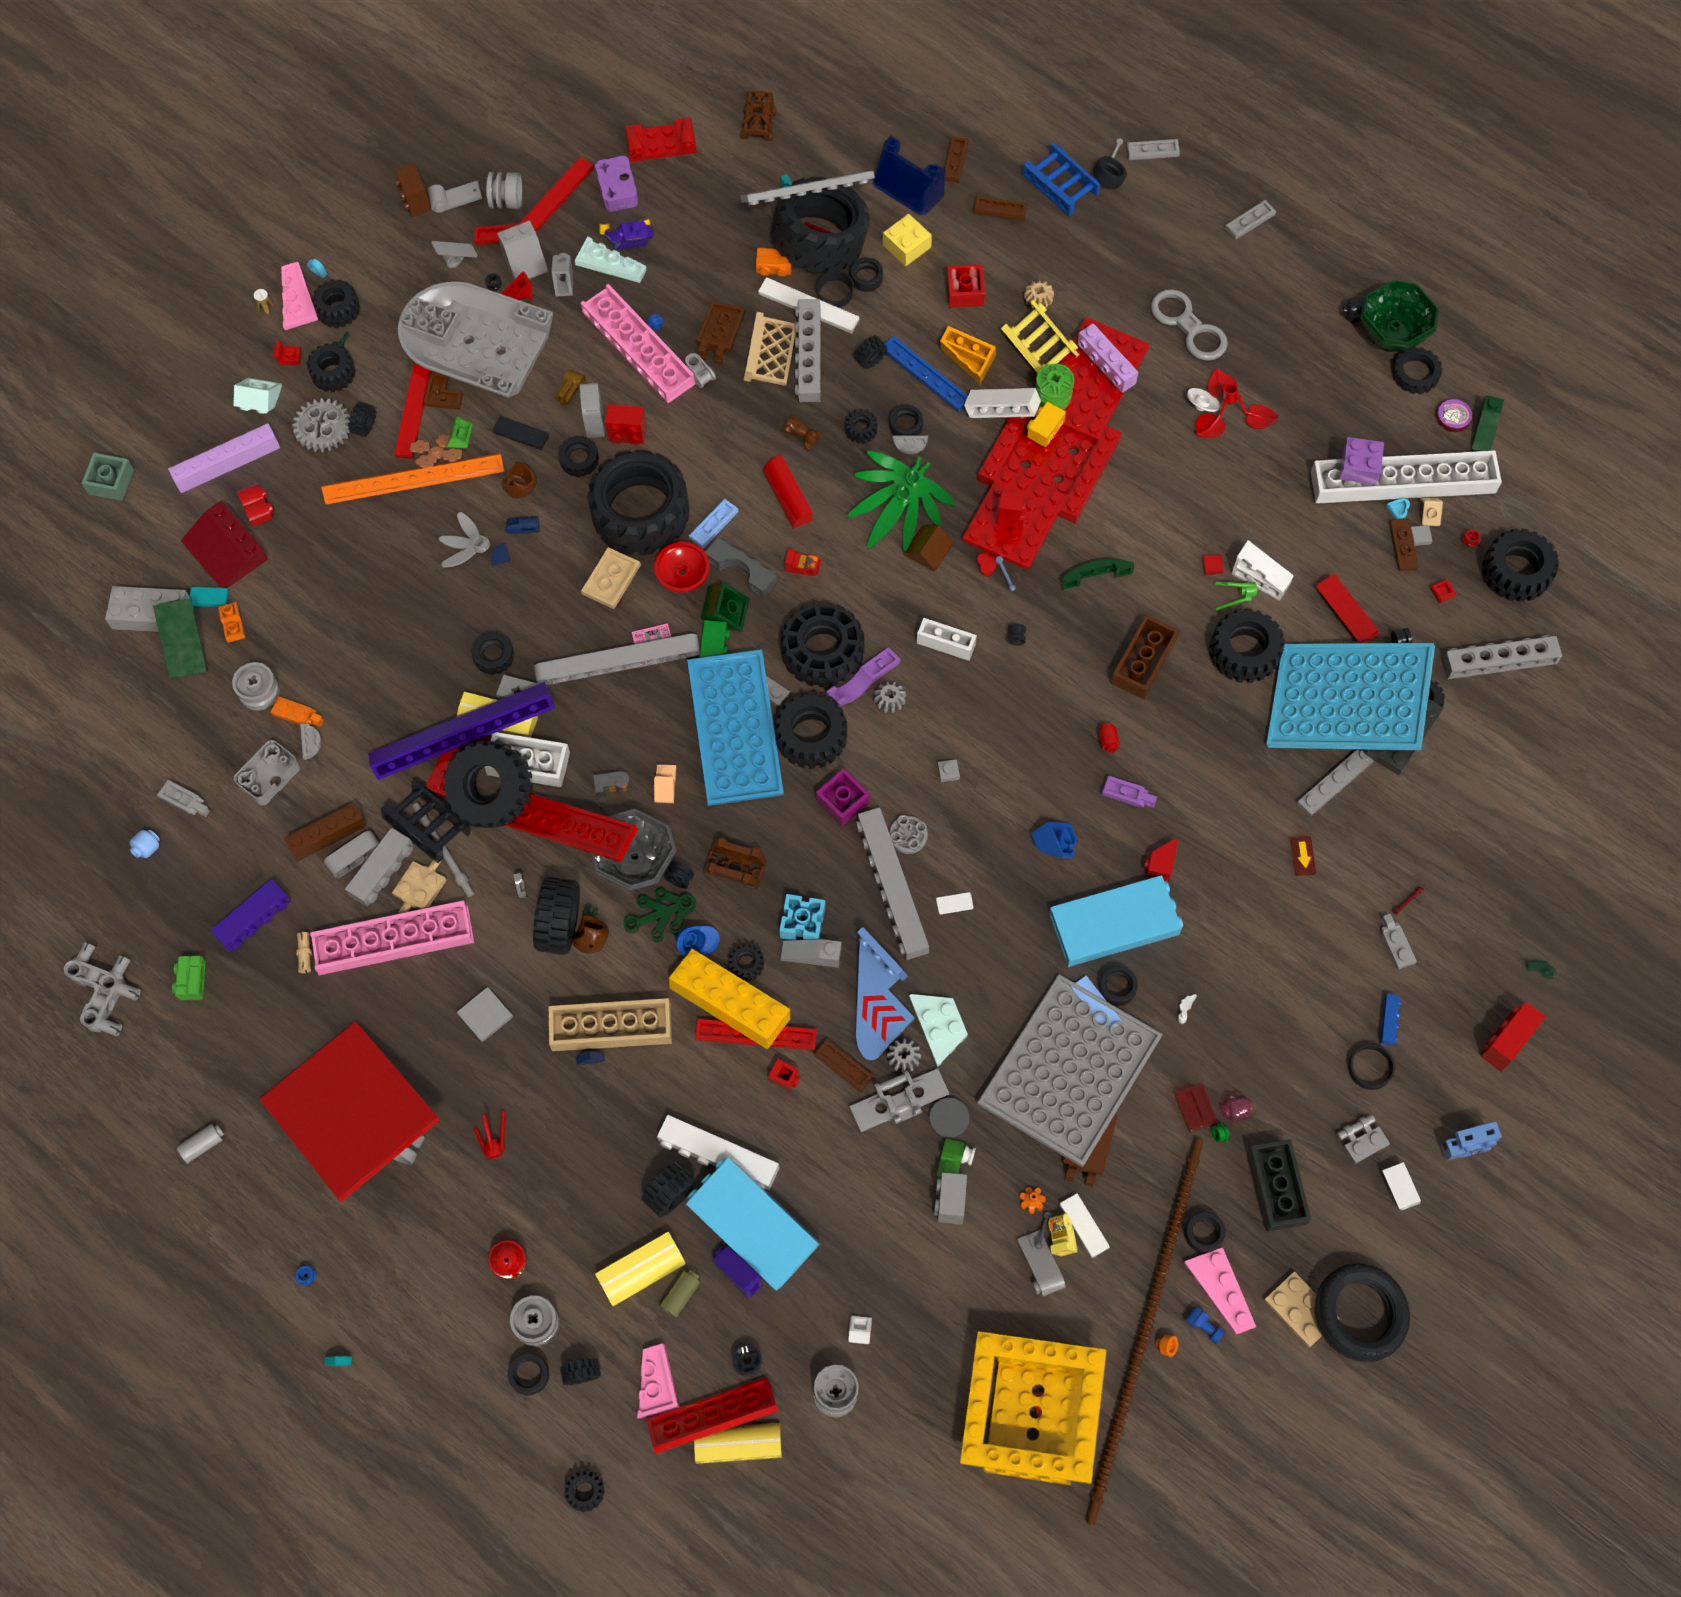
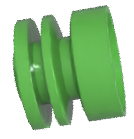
M1054 363L1040 369L1035 387L1041 400L1039 407H1044L1049 402L1063 410L1070 404L1074 376L1069 368L1062 364Z

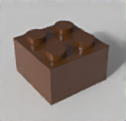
M415 163L396 169L397 177L394 179L400 198L403 199L406 212L410 211L411 216L414 217L432 211L426 189Z

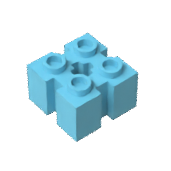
M786 894L784 916H782L780 926V938L796 940L798 936L803 937V940L820 939L821 922L823 923L826 909L825 900L810 898L809 902L802 901V896Z

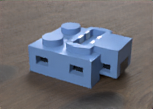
M1497 1122L1457 1131L1455 1133L1456 1138L1446 1140L1441 1146L1448 1161L1476 1154L1478 1151L1480 1153L1490 1151L1491 1147L1497 1145L1496 1142L1502 1136Z

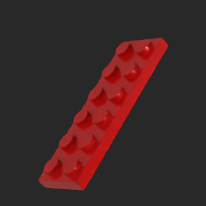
M768 1377L647 1418L646 1422L654 1452L657 1454L778 1411Z

